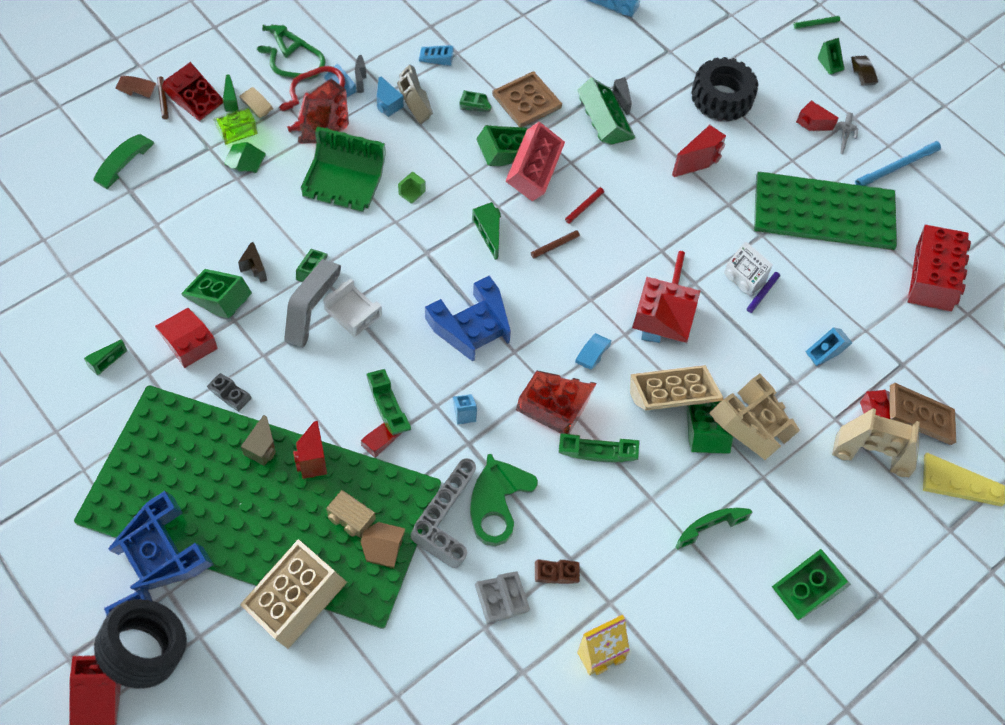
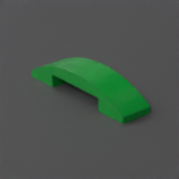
M137 134L127 139L105 159L96 172L93 181L108 189L119 179L118 173L138 153L143 155L154 145V141L142 134Z
M381 369L366 373L375 404L389 432L395 435L410 431L411 426L395 398L386 370Z
M560 433L558 452L569 457L598 462L635 461L639 457L640 440L620 439V442L580 439V435Z
M726 508L708 513L693 522L682 533L675 547L678 550L695 543L699 536L698 532L724 521H727L730 527L745 522L753 512L748 508Z

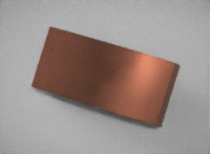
M121 76L115 89L130 96L135 92L150 99L156 83L139 77Z
M537 559L535 561V582L579 583L580 562L560 559L558 562Z

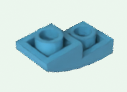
M595 333L584 345L575 359V363L592 370L600 362L602 354L610 347L612 340Z

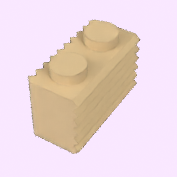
M343 490L340 491L326 509L328 519L333 524H341L349 535H357L359 538L362 537L364 531L376 519L375 512Z

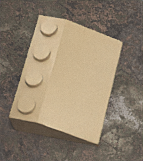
M706 365L631 374L630 377L631 397L635 405L645 411L723 400V396Z
M298 539L240 605L276 641L289 649L347 582Z

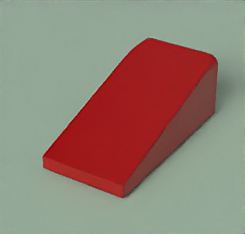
M382 423L360 440L361 446L376 458L402 433L392 435L386 425Z

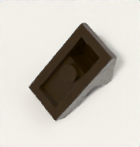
M251 242L238 261L240 272L252 270L254 277L258 276L260 283L267 281L266 272L255 243Z

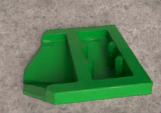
M463 90L459 103L461 109L491 111V104L486 94Z
M249 142L233 144L224 160V165L238 171H253V173H257L266 154Z

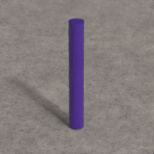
M774 272L746 308L747 312L753 313L779 279L780 274L778 272Z

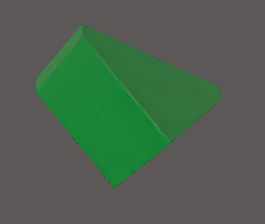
M839 37L823 42L817 58L829 74L845 70Z

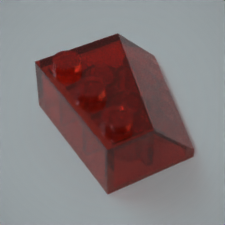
M332 78L305 97L302 113L305 117L304 123L300 124L302 134L298 137V143H317L315 135L317 127L340 132L349 125L346 89Z
M537 370L519 396L516 411L561 434H570L583 413L597 383L579 382L580 379L572 378V380L565 379L557 374Z

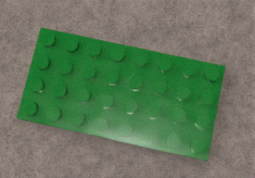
M758 171L756 175L754 231L895 250L897 247L895 190Z

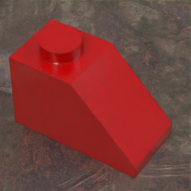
M811 100L800 111L796 123L809 131H833L839 117Z

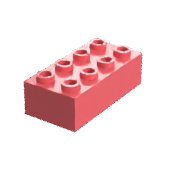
M537 122L526 131L505 182L531 201L544 195L565 141L541 122Z

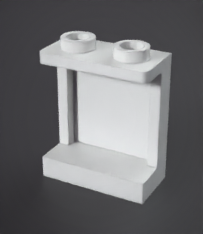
M352 279L343 282L338 289L328 293L323 299L324 310L354 338L382 316V305L377 301L372 303L354 286Z

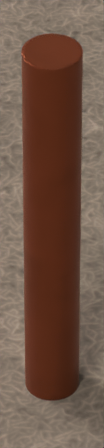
M575 230L532 251L531 256L534 259L579 237L580 234L578 230Z

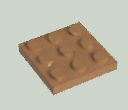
M534 71L492 90V96L518 127H524L562 108V102Z

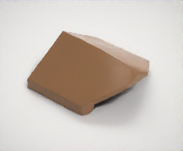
M378 522L366 529L361 539L366 561L394 568L405 528Z

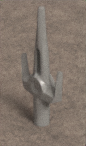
M851 112L846 114L845 122H837L834 131L837 133L839 127L842 128L841 154L844 153L850 132L854 131L855 139L858 135L857 126L851 124L853 119V113Z

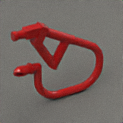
M322 66L298 75L291 82L289 92L293 101L289 100V102L282 103L279 106L280 111L293 109L294 106L299 105L295 89L297 84L306 78L323 72H332L337 75L339 86L323 102L308 92L305 93L298 115L299 121L294 122L295 124L287 126L289 133L295 130L300 131L311 128L314 125L313 121L343 91L345 78L339 69L332 66ZM309 102H311L317 108L309 116H306Z

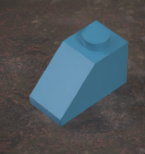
M380 76L377 87V108L381 113L390 117L404 107V99L398 90Z
M833 327L805 352L814 364L819 366L841 354L852 344V341L842 329Z

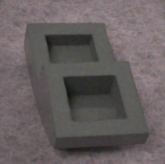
M358 55L355 64V81L357 93L364 92L363 79H366L367 76L363 56Z

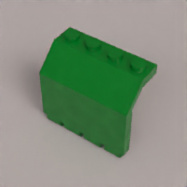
M317 127L315 131L317 142L315 155L301 185L302 196L315 199L317 195L318 201L331 204L334 200V205L348 208L351 204V209L361 212L365 208L369 209L382 176L386 156L385 143L328 128Z

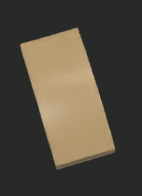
M251 87L239 96L241 101L259 118L266 116L269 111L274 109L254 87Z

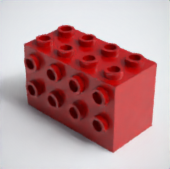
M924 224L916 245L907 303L953 311L954 306L959 304L960 297L964 294L966 284H963V280L967 276L965 266H967L969 261L967 251H969L971 241L968 240V232Z

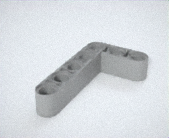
M322 259L291 295L287 307L285 342L305 347L309 337L311 312L338 279L341 272L340 264Z
M464 458L458 463L415 523L411 532V538L417 545L452 568L462 565L467 557V549L459 541L439 529L438 525L467 486L476 470L475 462L469 458ZM461 468H466L469 473L464 472ZM451 483L457 484L459 488H454ZM440 498L446 499L448 503L441 502ZM428 514H435L437 519L430 518ZM417 530H424L426 535L419 534ZM434 541L442 542L443 547L437 546ZM452 553H458L461 558H454Z

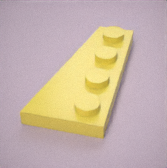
M926 453L924 455L923 491L1001 507L1005 504V485L932 454Z

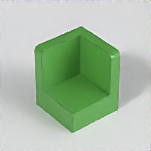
M413 171L398 184V195L411 204L426 192V181Z

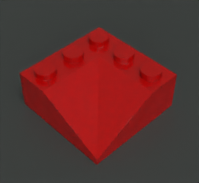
M646 276L632 328L687 343L700 290Z

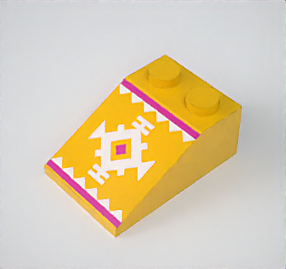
M623 614L583 634L577 653L589 676L594 673L600 675L608 670V666L612 664L617 666L627 660L626 657L630 649Z

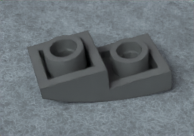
M219 373L207 385L211 392L238 412L252 398L248 392L236 386L232 379L222 373Z

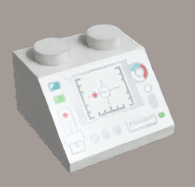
M744 242L727 263L724 274L742 292L752 296L765 285L773 264L749 243Z

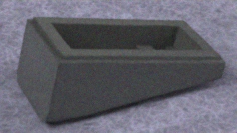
M623 77L614 81L612 91L624 113L629 115L632 101L627 79Z

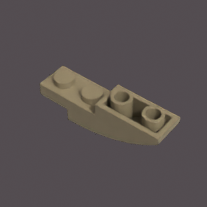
M409 64L399 74L400 80L397 84L408 108L419 124L422 125L431 117L433 112L426 91L421 89L415 67Z

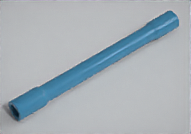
M938 141L928 144L910 155L856 179L855 184L867 186L885 175L941 150V144Z

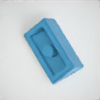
M336 64L334 67L339 69L345 78V87L339 94V97L344 99L356 93V84L340 65ZM328 72L324 76V79L335 91L339 86L337 75Z

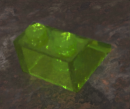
M242 108L213 118L225 145L258 134L256 121L249 108Z

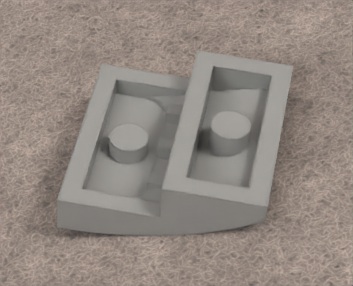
M518 571L499 574L496 578L475 583L487 624L509 619L530 611Z

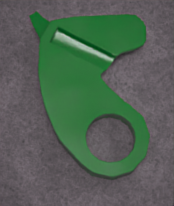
M492 454L487 455V465L475 483L470 506L472 526L478 540L485 545L496 547L505 544L511 538L514 520L507 506L505 496L518 491L534 492L538 486V480L535 475L511 464L494 460ZM488 516H498L504 520L506 529L500 535L491 536L483 531L481 527L482 521Z

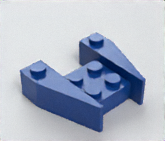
M490 275L473 284V296L478 303L455 315L451 314L442 299L425 306V319L434 333L472 362L475 361V350L502 336L507 344L510 343L511 330L501 293Z
M166 491L148 501L108 548L109 551L117 555L124 552L140 579L129 586L134 591L142 588L152 590L193 578L213 565L205 549L197 543H194L181 553L177 550L164 525L183 512L174 497Z

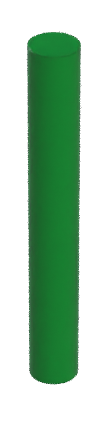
M840 16L794 22L793 26L794 29L836 23L840 22Z

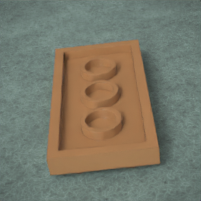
M893 383L890 385L891 420L912 426L916 421H919V432L949 445L956 443L954 408L900 384Z

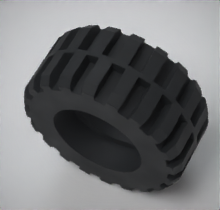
M718 57L712 61L705 62L699 67L693 82L691 94L694 105L697 109H700L703 115L706 114L708 118H715L717 121L726 120L727 122L732 121V119H740L741 116H745L751 110L758 91L759 84L757 76L752 72L753 70L749 66H745L744 62H738L734 58L722 57V59H719ZM714 86H726L731 88L735 92H722L716 89Z

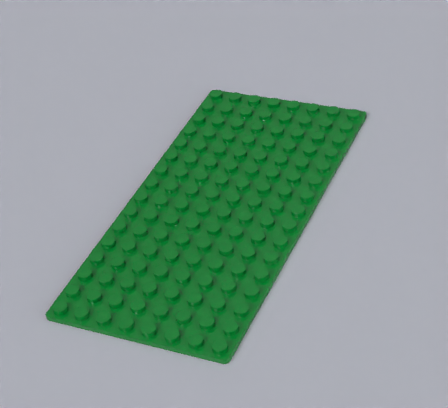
M148 385L75 516L74 523L78 526L117 538L148 501L166 491L174 497L183 512L164 525L179 553L197 543L205 549L213 563L207 570L257 586L299 539L347 582L324 610L384 629L417 548V544L411 538V532L415 523L438 493L441 480L322 441L327 474L303 479L302 473L297 472L293 451H297L296 443L302 434L269 424L275 446V455L264 466L244 456L241 448L259 420ZM341 490L375 512L376 519L370 527L380 522L405 528L394 568L367 562L361 545L362 537L349 535L344 530V526L341 524L335 525L328 519L327 506L332 503ZM418 529V533L422 535L423 530Z

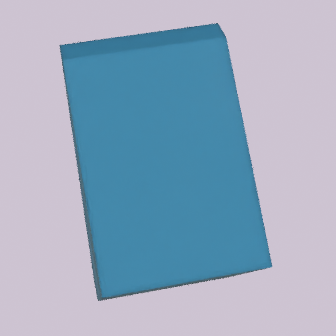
M472 394L453 396L457 425L476 422L477 405Z

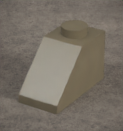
M265 415L262 416L241 446L244 456L264 466L275 455V446L268 418Z

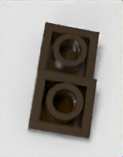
M866 55L852 56L853 71L859 74L861 86L877 84L878 78L869 58Z

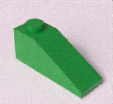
M490 202L472 209V220L496 260L499 256L501 213Z

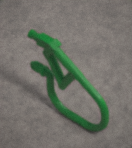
M262 25V31L274 34V38L285 58H288L295 50L302 46L318 56L320 59L319 67L325 66L326 60L323 53L288 31L285 25ZM284 36L294 41L289 48L286 47L282 39ZM263 45L257 47V51L260 53H271L269 64L276 74L288 78H296L302 74L279 69L275 64L278 51L276 48ZM320 74L314 75V76L309 77V78H306V79L315 78V77L319 76Z

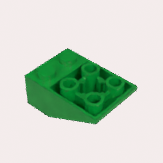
M721 401L686 405L688 441L691 452L731 453L734 436L724 430L709 414Z

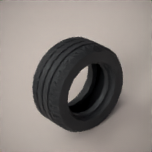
M137 599L126 601L114 607L103 621L95 638V659L104 674L114 682L136 689L151 688L165 682L176 669L186 650V631L181 620L168 607L151 600ZM127 630H140L150 634L159 643L161 655L153 658H142L131 653L123 646L120 640V633Z

